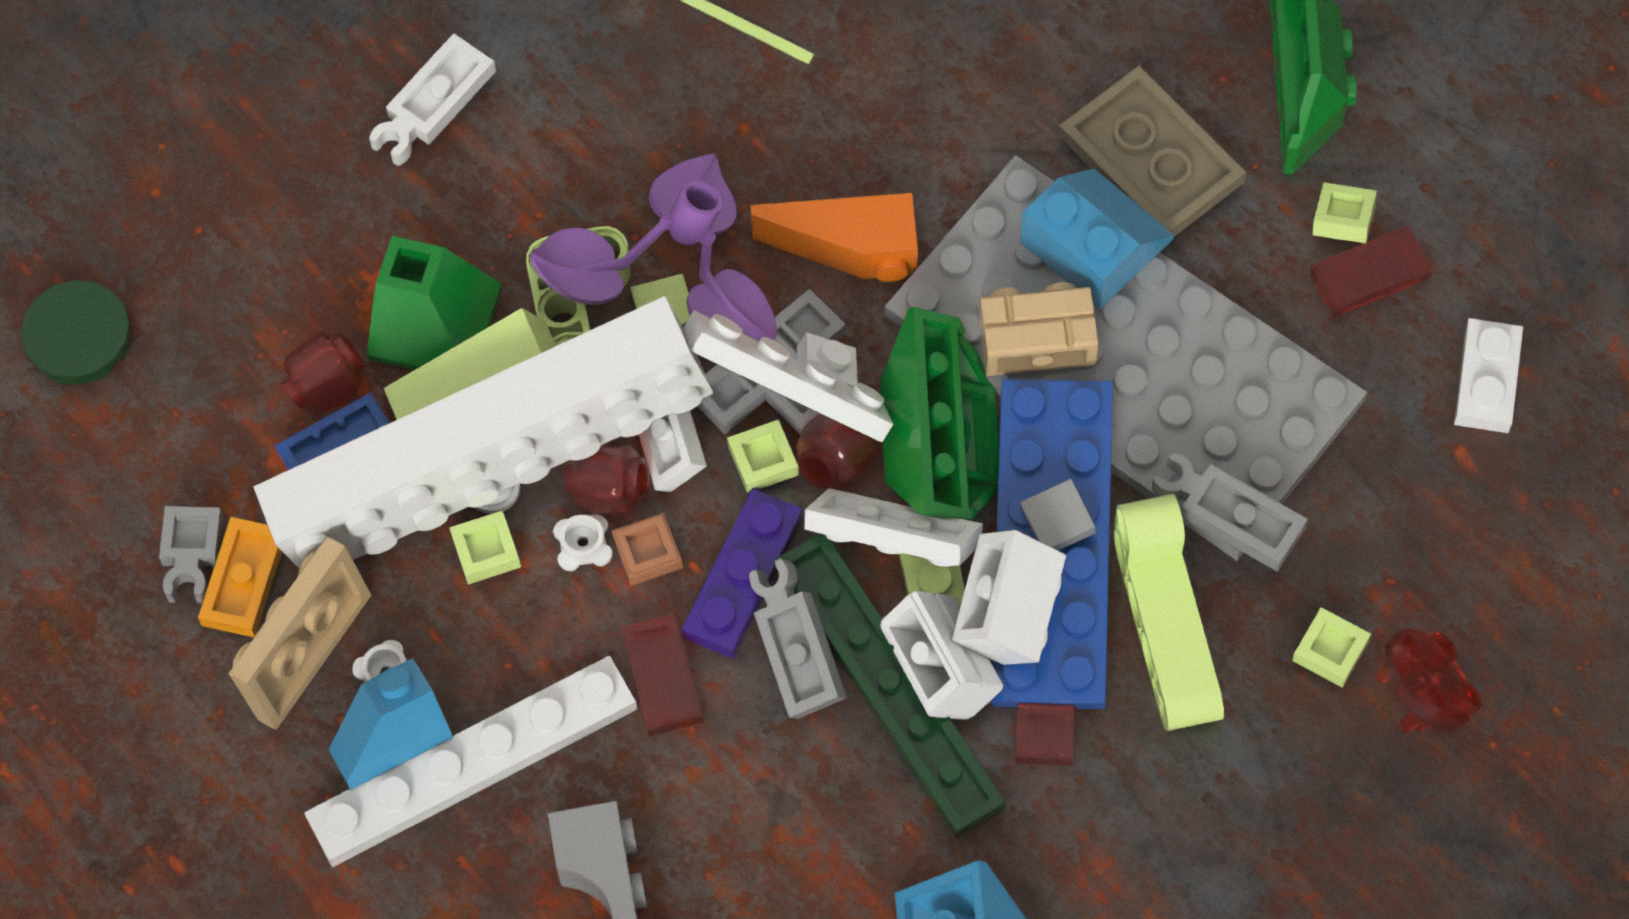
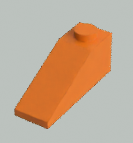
M912 193L750 205L752 235L755 241L862 279L877 278L884 282H894L902 280L906 276H911L918 268V246Z

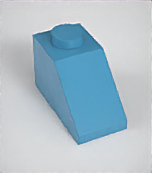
M411 658L361 684L328 750L347 785L352 790L453 738L432 688L414 659Z

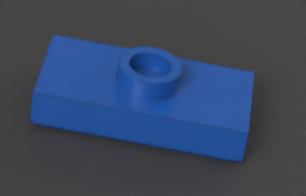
M369 393L276 444L275 449L286 469L290 470L379 429L390 422L372 393Z

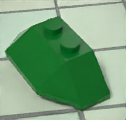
M1269 0L1282 174H1294L1343 126L1347 106H1355L1356 103L1355 74H1346L1345 60H1351L1352 32L1351 28H1342L1341 8L1334 0Z
M913 306L906 313L880 380V395L885 400V408L893 423V426L883 440L885 483L919 514L941 519H965L971 521L978 514V511L998 492L999 439L995 388L986 377L985 367L978 353L964 337L966 330L960 319Z

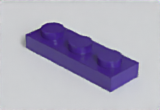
M752 488L681 629L682 638L734 659L754 618V612L758 610L764 598L756 594L752 589L749 574L753 570L765 571L768 582L771 584L777 572L776 558L786 553L803 519L802 508Z

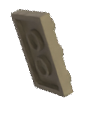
M1140 66L1136 67L1059 125L1058 136L1091 169L1097 170L1173 233L1174 237L1245 183L1247 172Z

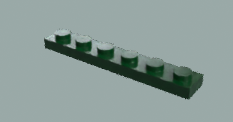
M820 533L776 558V560L780 558L790 560L794 564L798 575L797 585L794 589L795 594L801 591L812 594L830 649L956 839L1005 810L1006 802L949 717L928 716L894 653V646L889 644L879 626L880 621L883 620L831 541L826 537V534Z

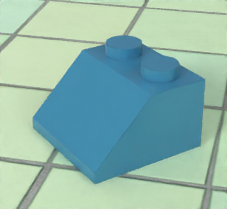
M1094 168L1059 177L1022 212L1020 243L1066 282L1073 283L1076 288L1090 287L1092 302L1099 309L1111 300L1174 238L1173 233Z

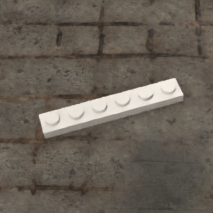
M609 655L454 735L453 738L368 782L304 812L331 867H334L636 711V701Z

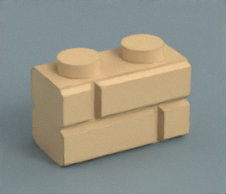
M1058 282L1047 286L1042 292L1022 293L1017 288L1007 287L993 291L989 297L980 298L979 326L987 376L1096 365L1098 336L1090 287L1076 288L1073 283Z

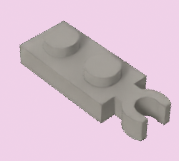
M1171 452L1168 456L1166 467L1177 472L1181 478L1175 482H1170L1156 475L1152 482L1151 489L1157 496L1174 494L1177 500L1185 501L1181 508V515L1184 519L1278 572L1306 529L1308 519L1212 464L1208 466L1203 476L1194 472L1191 462L1185 456Z
M780 558L775 561L779 572V578L775 585L770 586L765 571L760 570L751 571L749 580L754 592L764 597L767 607L754 612V616L789 718L800 719L844 700L847 696L812 594L804 591L795 594L794 589L798 580L797 570L790 560Z

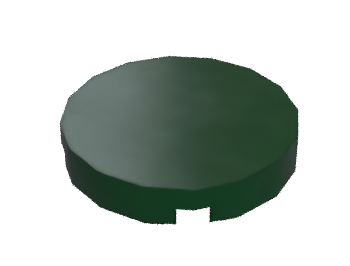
M72 280L54 285L36 297L24 314L21 329L24 350L33 366L46 374L47 378L57 383L82 385L96 381L112 371L110 367L115 365L119 358L122 361L129 351L132 336V327L127 310L111 289L96 282Z

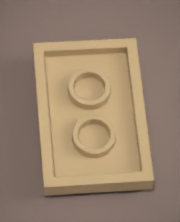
M328 536L317 551L309 553L303 560L297 579L284 596L277 598L272 603L267 612L264 625L251 642H247L239 649L233 661V668L228 673L258 721L275 730L280 726L372 596L346 546Z

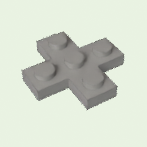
M810 289L775 316L777 336L774 341L784 346L790 352V357L796 360L797 346L806 332L835 341L840 340L846 335V324ZM719 364L705 374L713 394L702 398L701 403L697 406L724 434L729 432L765 401L801 437H804L827 417Z

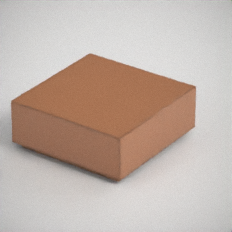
M664 513L611 530L614 544L630 586L683 568L682 559Z

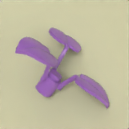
M714 153L679 163L656 178L649 191V202L652 210L661 219L624 257L614 260L615 253L609 242L595 232L583 228H569L557 231L545 239L530 254L531 263L536 272L555 292L567 299L582 304H604L619 297L624 288L623 280L618 271L628 268L665 230H669L672 238L680 244L694 245L697 242L702 244L699 276L704 284L694 286L687 296V308L690 316L694 310L709 318H712L713 314L725 316L742 329V334L757 341H760L762 337L775 340L777 336V325L772 309L765 295L751 279L732 269L722 270L715 277L711 274L712 244L717 235L727 232L732 227L737 213L733 195L722 176L716 154Z

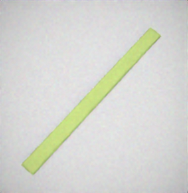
M680 0L807 64L810 63L814 56L813 53L706 0Z

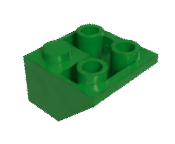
M392 236L375 285L366 353L367 359L416 370L490 327L503 289L502 284L445 247Z

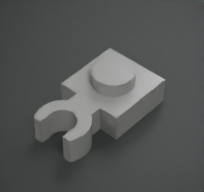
M165 506L159 559L163 566H174L166 573L163 580V590L169 603L176 602L177 589L186 582L195 584L194 596L197 603H203L208 583L202 572V567H215L221 546L224 516L220 507Z

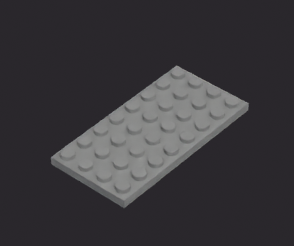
M1015 155L885 305V317L901 327L907 311L913 306L957 317L966 330L964 337L976 350L985 367L979 326L980 298L989 297L990 293L1000 288L1012 287L1019 289L1022 293L1042 292L1047 286L1054 283L1066 282L1020 243L1022 212L1055 181ZM1162 253L1153 258L1101 309L1093 304L1098 336L1096 365L993 376L986 375L995 388V393L1000 397L1002 379L1113 381L1111 474L1147 499L1159 497L1151 489L1156 475L1170 482H1175L1181 478L1177 472L1166 467L1168 456L1171 452L1185 456L1191 462L1194 472L1203 476L1208 466L1212 464L1283 504L1365 402L1367 391ZM1178 499L1177 501L1181 511V508L1185 501ZM1182 517L1184 525L1236 561L1244 553Z

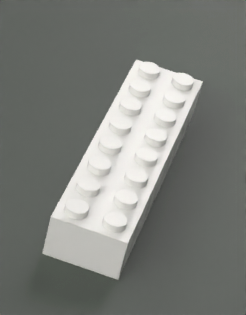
M663 296L253 487L275 545L298 568H300L303 560L309 553L317 551L327 536L345 545L354 560L365 554L385 552L395 546L398 539L417 530L428 531L444 524L449 515L462 509L487 505L498 497L499 492L519 483L530 484L544 478L551 468L568 460L578 461L594 455L601 445L620 436L632 437L647 430L651 422L670 413L679 414L690 411L701 403L702 398L713 394V391L697 354L690 350L682 324L666 296Z

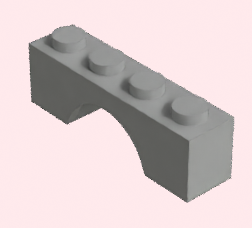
M616 801L548 813L556 868L561 886L578 889L593 896L605 907L612 919H637L636 909L647 907L641 873L629 874L626 854L637 853L632 819L620 820Z

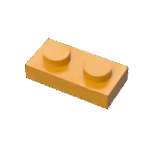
M230 517L198 616L201 626L250 637L256 636L282 555V551L275 545L267 524Z

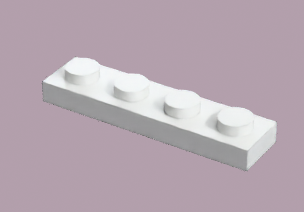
M694 310L683 327L692 352L873 439L883 442L893 426L884 405V398L871 387L862 383H856L852 387L837 380V375L830 368L817 361L809 360L806 365L790 357V352L784 346L770 338L762 337L760 341L748 337L742 334V329L735 322L725 316L713 314L712 318H709Z

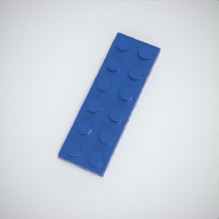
M1002 379L997 532L1016 530L1036 540L1021 510L1020 502L1071 479L1096 527V533L1058 550L1065 554L1066 558L1061 574V587L1055 597L1047 628V641L1041 651L1039 662L1002 665L992 660V666L1004 685L1002 690L991 700L992 707L1106 709L1113 381Z

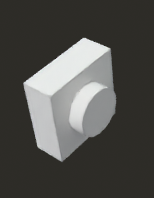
M806 332L797 346V360L806 365L809 360L817 361L830 368L837 375V380L854 387L858 383L856 348Z

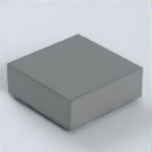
M1071 479L1020 502L1021 510L1036 540L1057 551L1096 533V527Z

